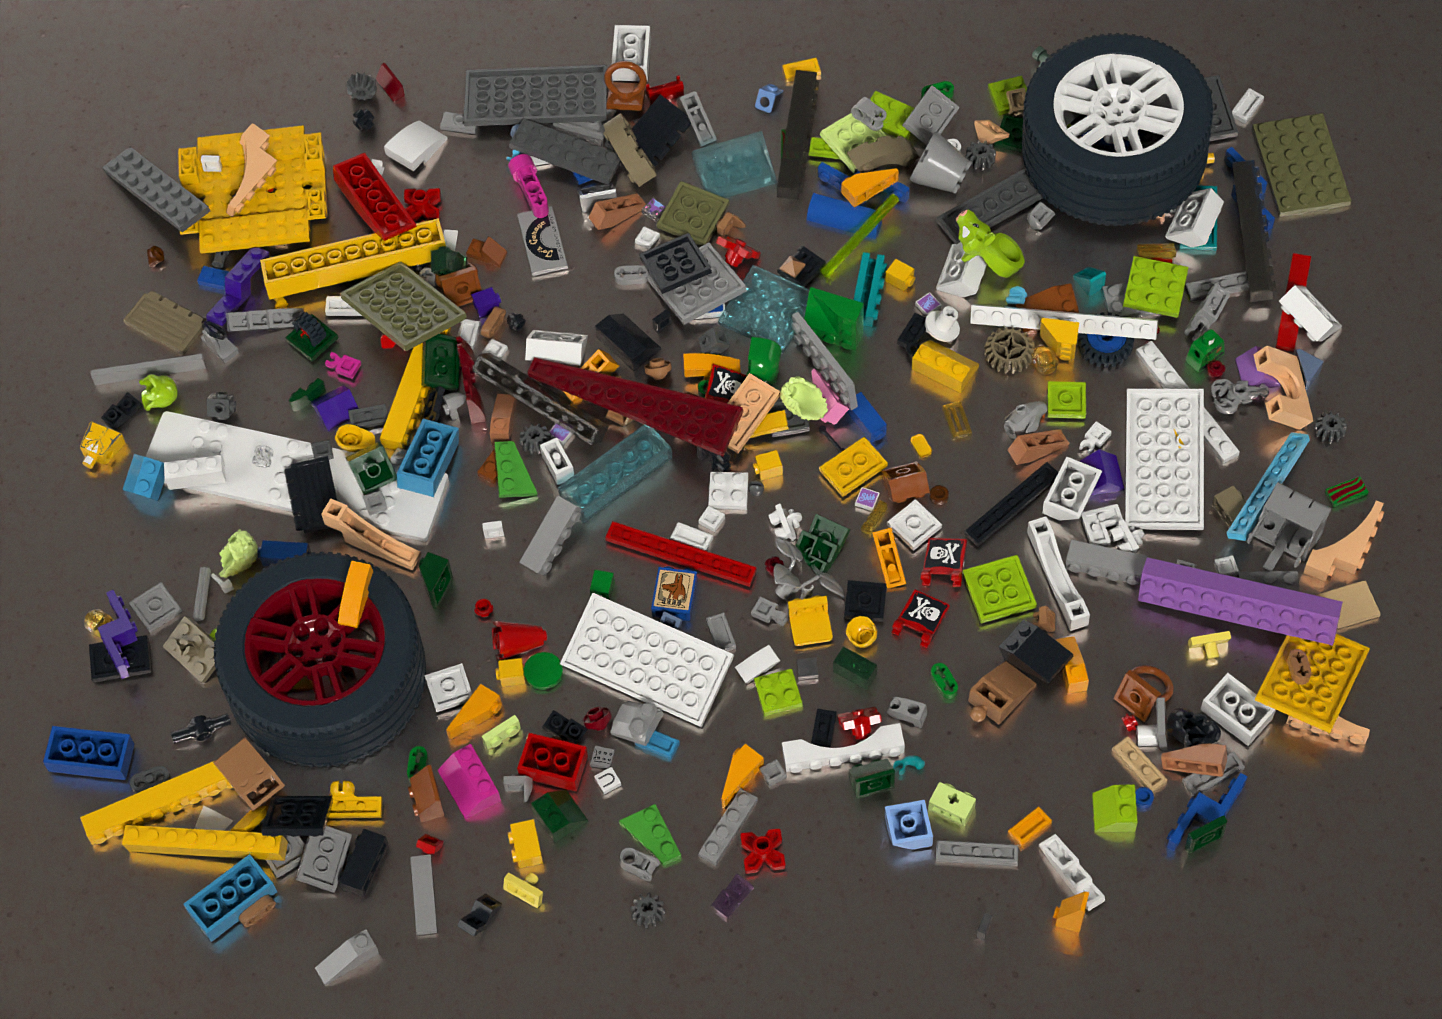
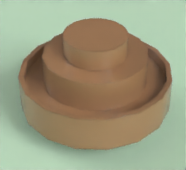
M664 358L651 359L650 363L644 366L645 374L654 377L655 380L665 378V375L672 370L671 362L664 360Z

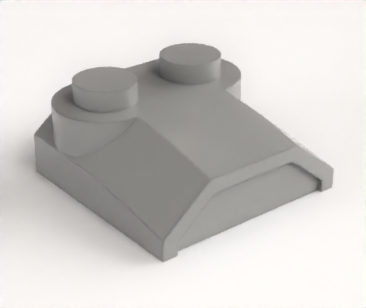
M627 701L622 704L615 716L610 733L611 735L647 746L663 716V711L650 702L641 704Z

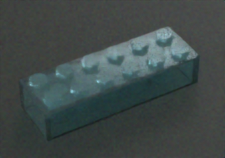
M644 424L558 487L559 496L582 509L579 520L584 524L672 459V449L652 427Z

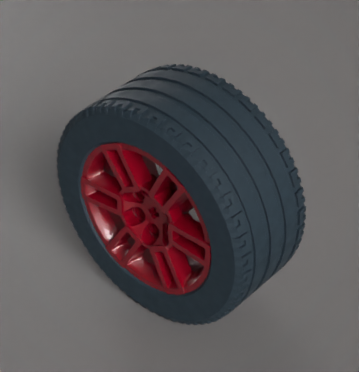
M311 552V554L303 553L300 556L297 554L292 558L287 557L286 560H279L276 564H270V567L263 568L260 573L257 572L253 578L250 577L248 582L242 585L241 589L236 591V595L231 597L230 603H227V609L223 611V616L219 620L220 625H217V632L215 633L214 662L216 673L237 723L250 740L264 752L268 751L271 756H275L279 760L283 759L287 763L290 762L293 765L300 764L303 767L309 766L314 768V766H318V768L327 766L328 768L331 765L336 767L340 766V764L346 765L348 762H356L360 758L362 760L366 755L369 754L370 756L373 752L381 750L382 746L388 745V742L393 741L394 736L401 733L400 731L406 727V723L410 722L412 715L415 714V708H418L424 691L426 675L425 651L412 607L401 588L390 576H387L377 566L374 567L372 563H367L363 559L359 560L355 556L350 557L348 554L342 555L338 552L337 554H333V552ZM351 561L371 564L373 569L368 586L369 594L358 627L368 632L375 639V642L347 638L355 627L338 624L342 595ZM327 631L325 635H320V633ZM303 637H308V639L301 641ZM349 651L373 654V658L349 654ZM274 652L286 654L268 670ZM342 665L365 670L366 673L358 682L347 690H343L338 675L342 670ZM292 668V670L275 686L272 685L274 681H276L286 671ZM325 675L329 677L334 693L330 697L325 695L322 677ZM306 676L308 680L312 681L315 700L293 698L287 696V692Z

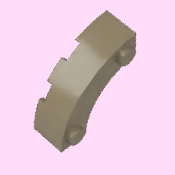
M622 113L603 124L605 129L603 134L611 142L614 150L629 172L627 175L632 183L636 182L640 187L657 175L654 165L643 149H638L639 145L636 142L637 139L631 125Z
M890 136L879 137L876 142L871 144L865 142L847 152L860 173L871 172L878 167L888 164H899L906 168L920 158L911 142L901 136L897 138H891Z

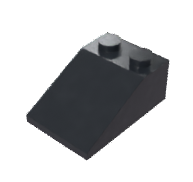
M1022 620L999 645L1004 661L1047 683H1050L1073 657V653L1038 626L1026 620Z

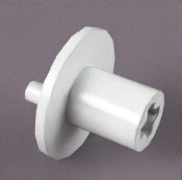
M947 306L942 311L930 312L925 318L926 332L943 342L955 340L960 332L959 324L956 321L958 318L956 309Z

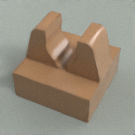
M1047 606L1039 607V611L1033 614V617L1039 620V622L1033 624L1047 632L1055 631V613Z

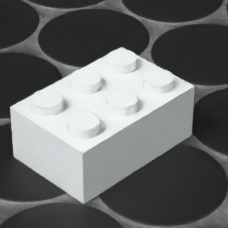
M615 25L612 64L619 61H629L637 64L644 70L647 82L651 47L650 26ZM617 69L612 74L613 81H640L638 74L631 69Z
M1229 673L1205 697L1201 706L1202 712L1247 746L1254 741L1273 719L1276 709L1255 701L1257 694Z

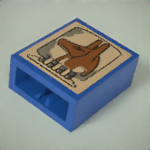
M670 566L658 567L651 606L652 617L661 618L663 613L667 612L682 619V621L691 622L698 582L697 571L674 569Z

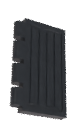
M661 94L632 128L637 139L636 142L639 145L638 149H643L654 167L658 165L654 158L656 157L661 161L670 149L666 144L673 147L681 137L677 131L679 130L684 134L691 125V122L687 120L688 115Z
M328 456L291 464V468L285 469L284 472L286 482L289 483L287 488L289 498L291 499L292 513L295 516L296 531L304 530V533L331 528L324 524L321 515L330 499L337 501Z

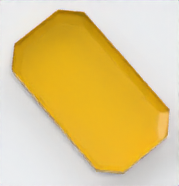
M922 434L911 437L910 442L919 457L924 458L931 455L932 449Z

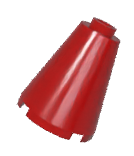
M494 621L492 623L496 626L492 628L493 649L498 650V654L495 655L497 660H503L543 646L544 641H547V633L545 629H542V626Z

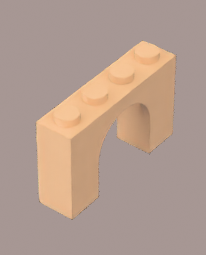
M1266 346L1253 354L1257 371L1276 378L1286 393V396L1279 394L1265 403L1269 420L1298 430L1312 423L1314 420L1298 357L1270 346Z

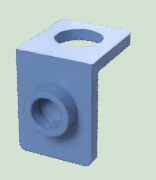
M773 84L761 87L758 92L755 108L771 113L776 96L782 94L784 90ZM762 97H767L769 99L770 103L768 107L762 106Z

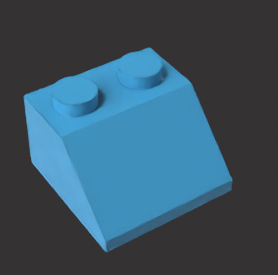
M134 454L122 490L158 501L165 481L164 462Z

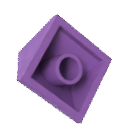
M1255 346L1235 358L1241 381H1248V386L1260 387L1261 383L1268 386V388L1281 386L1279 381L1273 376L1257 371L1253 354L1262 348Z

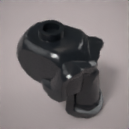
M1177 708L1168 716L1166 723L1168 731L1178 741L1183 743L1185 748L1196 746L1199 743L1212 744L1220 739V728L1215 721L1207 722V716L1204 714H1195L1188 709Z

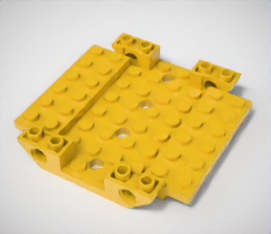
M304 125L263 130L270 135L268 141L270 145L265 152L277 160L275 165L277 169L271 177L268 176L265 179L266 182L261 189L257 188L254 191V197L244 203L245 206L240 213L236 212L233 217L228 215L226 211L228 204L234 198L232 196L240 188L244 176V150L240 144L241 136L244 132L197 137V148H179V179L182 187L197 198H204L202 202L210 209L208 214L184 232L180 231V235L199 233L201 254L310 241V220L323 219L328 216L325 156L321 132L305 134ZM201 156H220L222 171H203ZM307 185L312 186L310 189H304ZM269 189H277L274 193H268Z

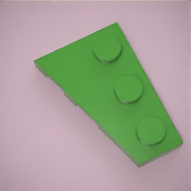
M514 441L495 442L494 450L499 498L537 496L538 493Z
M656 804L619 820V824L626 828L663 866L682 858Z

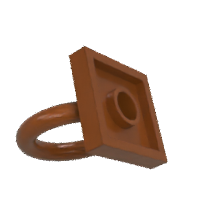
M629 61L613 63L607 68L604 75L605 84L609 89L606 103L607 109L642 111L647 83L644 70L637 64ZM627 68L638 74L640 82H612L611 77L617 69Z
M455 261L448 263L442 267L445 274L453 269H465L442 275L439 273V271H442L440 268L435 275V282L438 287L443 289L444 296L458 307L472 303L471 294L482 291L478 278V269L470 262Z
M1142 665L1133 670L1130 669L1125 674L1113 699L1145 723L1150 718L1157 704L1156 699L1165 698V702L1168 701L1173 695L1174 686L1169 676L1162 670L1153 666ZM1148 673L1157 676L1165 684V693L1161 695L1158 690L1138 675Z

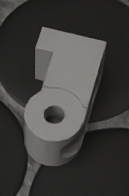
M893 697L887 710V714L892 718L913 723L914 726L922 728L928 714L926 704L900 697Z

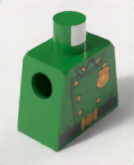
M1208 330L1191 344L1185 361L1197 373L1201 372L1207 367L1209 362L1215 361L1224 354V340L1214 330Z

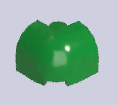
M752 337L746 377L750 373L773 386L779 377V363L782 351L780 345L769 339Z

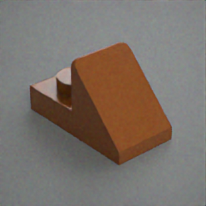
M489 236L485 242L473 238L466 252L469 258L498 267L501 266L507 254V250Z

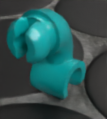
M916 755L907 756L902 760L895 761L893 768L901 766L902 769H900L899 775H902L905 772V766L911 765L915 766L917 770H921L925 766V761Z

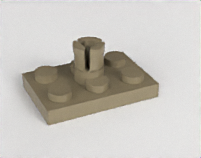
M184 616L162 647L202 683H206L216 669L214 662L215 640L189 616Z

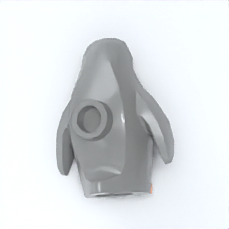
M1042 401L1018 405L1015 410L1005 417L1004 429L1007 435L1015 440L1019 435L1033 433L1037 430L1041 417H1045L1047 405Z

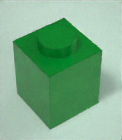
M594 570L590 586V596L592 593H595L610 600L615 583L614 573Z

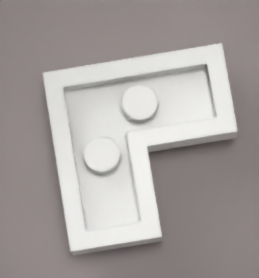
M1118 504L1082 512L1080 516L1089 543L1099 546L1110 545L1111 541L1106 528L1116 526L1118 521L1123 520Z

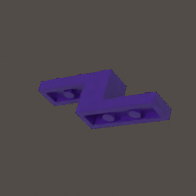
M258 247L251 248L225 276V294L206 314L207 321L223 326L227 322L226 313L236 312L251 295V277L261 267L260 260L269 258V251Z
M114 590L106 592L117 619L98 627V631L120 677L124 679L129 676L127 668L130 666L126 657H121L123 654L121 647L137 641L135 633L138 632L134 621H129L131 616L127 608L123 609L125 605L121 596H116Z

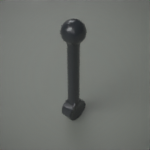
M825 426L819 427V432L832 442L839 450V453L845 450L830 436Z

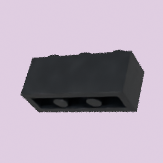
M363 829L361 835L358 834L353 853L350 852L347 857V866L345 870L340 872L338 877L342 890L361 897L365 896L388 846L386 836Z

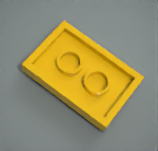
M863 437L820 466L819 471L838 493L844 497L888 466V462Z

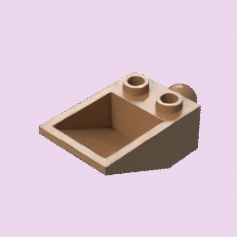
M1007 661L1003 662L983 676L970 689L968 702L975 706L970 712L972 720L981 722L987 715L1000 725L1037 684Z
M245 737L213 762L252 811L264 802H266L265 806L269 807L272 796L285 786ZM267 779L271 781L269 786L264 785V781ZM253 791L255 797L249 799L248 794Z

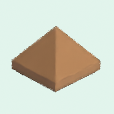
M790 255L780 267V270L796 278L805 267V263Z

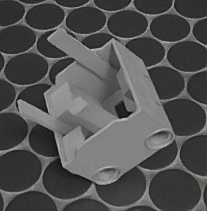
M1277 482L1263 507L1257 526L1252 534L1249 533L1247 543L1250 544L1253 537H1256L1274 546L1273 551L1263 568L1269 571H1273L1283 552L1297 558L1294 567H1297L1301 560L1304 562L1307 560L1315 544L1321 538L1331 508L1317 501L1313 502V499L1297 491L1294 492L1293 489Z

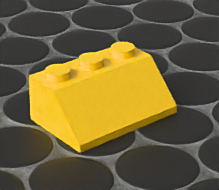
M1041 318L1040 337L1059 359L1070 360L1075 358L1079 322Z
M932 340L922 343L912 357V370L959 393H962L979 366V363Z

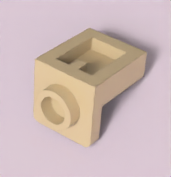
M1025 88L1007 91L1006 95L1010 107L1009 116H1023Z

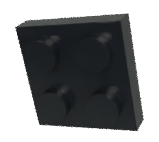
M848 580L844 618L853 619L858 616H865L870 618L871 621L883 622L887 584Z

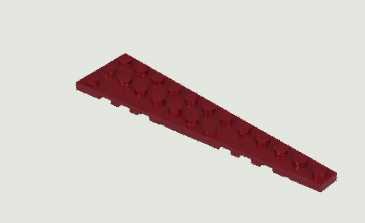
M538 358L533 359L527 371L528 377L724 457L744 412L743 407Z

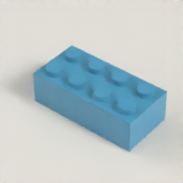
M422 419L398 469L397 488L434 497L459 444V428Z
M249 854L183 905L195 923L212 942L236 924L244 910L265 895L273 896L277 893L274 883Z

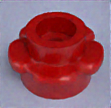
M480 599L476 602V608L474 609L476 615L487 617L493 612V605H491L489 600Z
M1126 713V716L1121 718L1128 732L1136 731L1135 726L1138 723L1134 715L1129 716Z

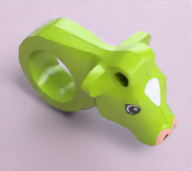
M965 210L956 217V222L959 226L958 239L961 241L965 251L961 258L963 262H967L975 256H981L996 274L1005 278L1012 276L1023 267L1025 263L1023 253L1011 237L1003 233L991 232L990 227L980 221L975 213L970 210Z

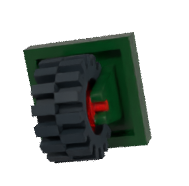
M303 312L293 321L294 330L285 337L290 345L311 362L338 339V335L313 314H308L307 312Z

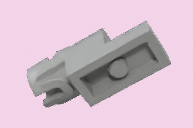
M1215 283L1206 299L1200 303L1192 316L1184 334L1188 336L1191 331H1195L1197 328L1199 331L1195 333L1192 341H1195L1207 332L1211 324L1218 319L1231 293Z

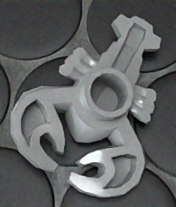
M1218 379L1211 385V395L1213 398L1216 397V392H1219L1218 396L1221 397L1229 391L1226 399L1220 398V403L1217 399H1214L1216 410L1223 414H1233L1237 411L1240 403L1244 405L1249 404L1253 401L1252 399L1259 395L1264 398L1269 395L1268 386L1262 383L1260 387L1248 386V381L1238 380L1235 385L1227 379Z

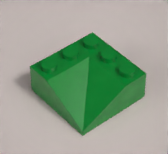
M810 287L804 320L820 340L856 351L863 335L864 303Z

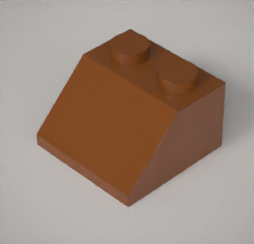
M918 462L881 471L888 495L893 502L901 503L905 502L907 498H921L925 494L930 493L926 471Z
M427 765L410 778L411 786L408 787L410 798H415L416 804L412 805L414 814L420 817L421 822L444 816L432 767Z

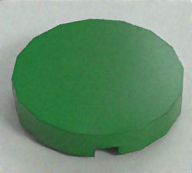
M539 652L532 655L524 666V676L527 683L538 690H547L546 688L555 687L563 676V667L560 664L559 658L548 652Z

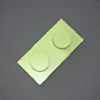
M513 715L481 736L487 750L499 746L504 739L518 733L521 729L518 718Z

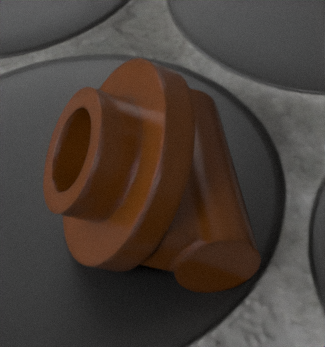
M152 246L147 249L149 267H155L157 263L164 261V251L160 247Z

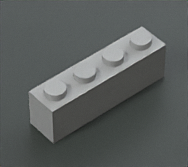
M557 495L519 563L542 576L548 573L552 567L553 559L562 550V543L569 538L573 524L580 519L582 509Z
M1071 540L1065 568L1076 573L1083 572L1094 577L1102 576L1113 581L1121 580L1131 585H1140L1142 571L1148 556Z

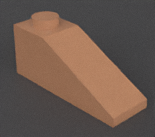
M638 194L598 201L595 203L589 219L598 230L611 228L644 210L647 205Z
M497 394L489 433L492 445L495 442L511 441L516 395Z
M1061 429L1019 435L1008 448V452L1016 465L1033 462L1067 447L1070 443Z
M1200 744L1162 753V767L1164 770L1223 777L1227 762L1226 745Z

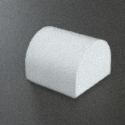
M1157 725L1136 726L1137 746H1158Z

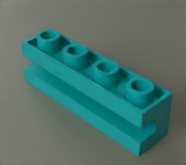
M863 252L853 300L864 303L863 326L872 327L873 321L878 318L879 309H876V306L881 303L882 294H879V291L883 289L885 281L882 275L886 274L888 263H885V255L877 254V259L870 258V253Z

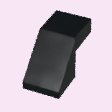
M485 893L475 900L471 912L461 918L457 926L472 936H476L487 927L502 903Z

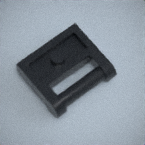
M801 245L793 257L798 260L806 257L802 261L805 263V267L796 278L780 270V267L777 272L781 277L787 278L803 289L826 266V261Z

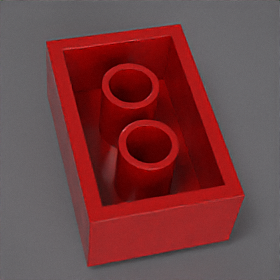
M529 733L517 767L518 774L520 776H529L535 782L577 792L588 758L587 747Z

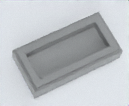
M725 613L706 617V623L714 645L725 651L736 649Z

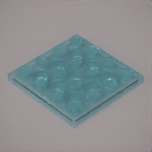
M753 265L743 280L747 291L731 299L720 316L718 324L750 339L758 337L772 340L780 345L781 353L784 354L795 335L791 323H793L792 314L799 312L804 319L809 289Z

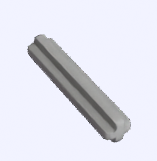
M201 567L199 572L193 618L196 621H203L205 617L211 576L209 567Z

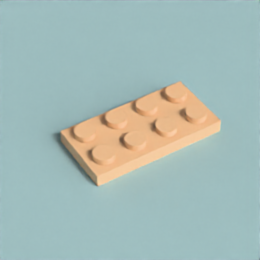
M750 373L727 403L743 407L744 411L728 445V448L736 453L741 451L780 397L779 390Z

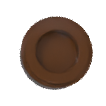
M942 485L932 487L929 496L931 502L936 505L945 504L949 498L948 489Z

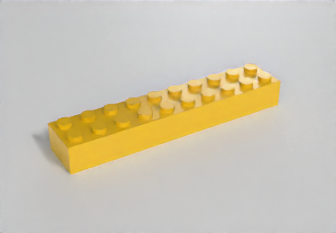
M439 218L416 223L417 227L385 241L376 233L262 259L260 263L269 300L373 276L400 261L407 267L437 261L439 258H449Z

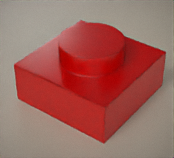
M424 834L418 839L416 847L422 849L424 853L435 854L442 848L444 841Z

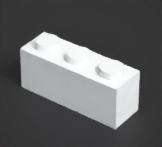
M221 455L164 462L165 481L169 490L226 482L225 465Z

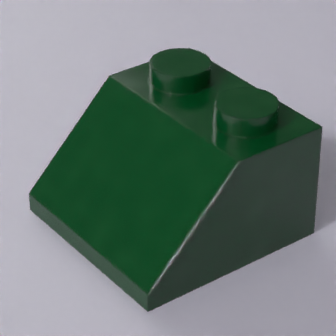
M380 441L345 457L363 495L397 480L396 472Z
M427 552L425 558L422 557L419 562V569L431 605L436 609L453 575L448 559Z
M875 759L869 764H858L849 769V779L855 797L860 798L894 788L895 770L888 759Z
M567 790L547 792L531 803L534 815L554 843L588 822V819Z

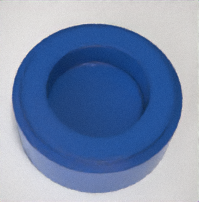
M1140 787L1135 790L1136 806L1139 808L1150 807L1154 800L1153 792L1146 787Z

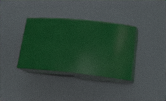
M317 378L309 384L306 391L300 387L296 392L292 393L288 400L291 410L294 412L310 405L311 401L319 398L326 391L324 381Z

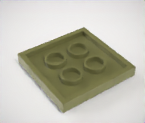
M680 181L656 225L658 229L678 237L689 233L696 244L703 246L709 243L716 230L717 222L719 219H722L730 202L728 199Z

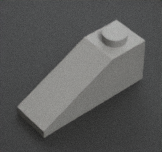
M694 91L676 100L677 106L688 115L687 120L691 122L689 129L700 147L717 141L697 92Z
M365 929L344 942L316 966L315 969L326 986L375 957L379 952L368 931Z

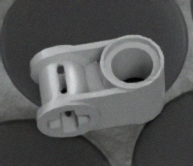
M863 97L851 109L853 117L871 130L879 131L882 129L883 121L887 115L886 111L873 103L869 98Z
M630 847L623 849L620 853V864L623 870L645 881L650 882L652 880L655 868L660 865L659 860ZM626 857H632L634 858V861L628 863L624 861V859Z

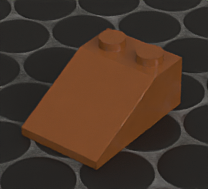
M1071 283L1052 286L1025 298L1024 304H1016V308L1079 313ZM1022 328L1023 333H1040L1039 329Z

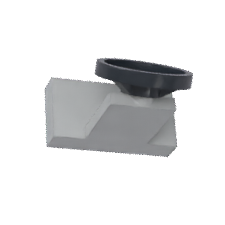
M204 321L202 324L204 330L202 331L201 340L224 363L239 353L238 348L226 338L227 334L220 326L210 321Z

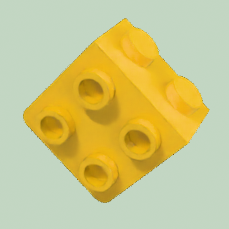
M816 595L808 599L796 598L788 602V614L795 646L828 642L833 639L827 596Z

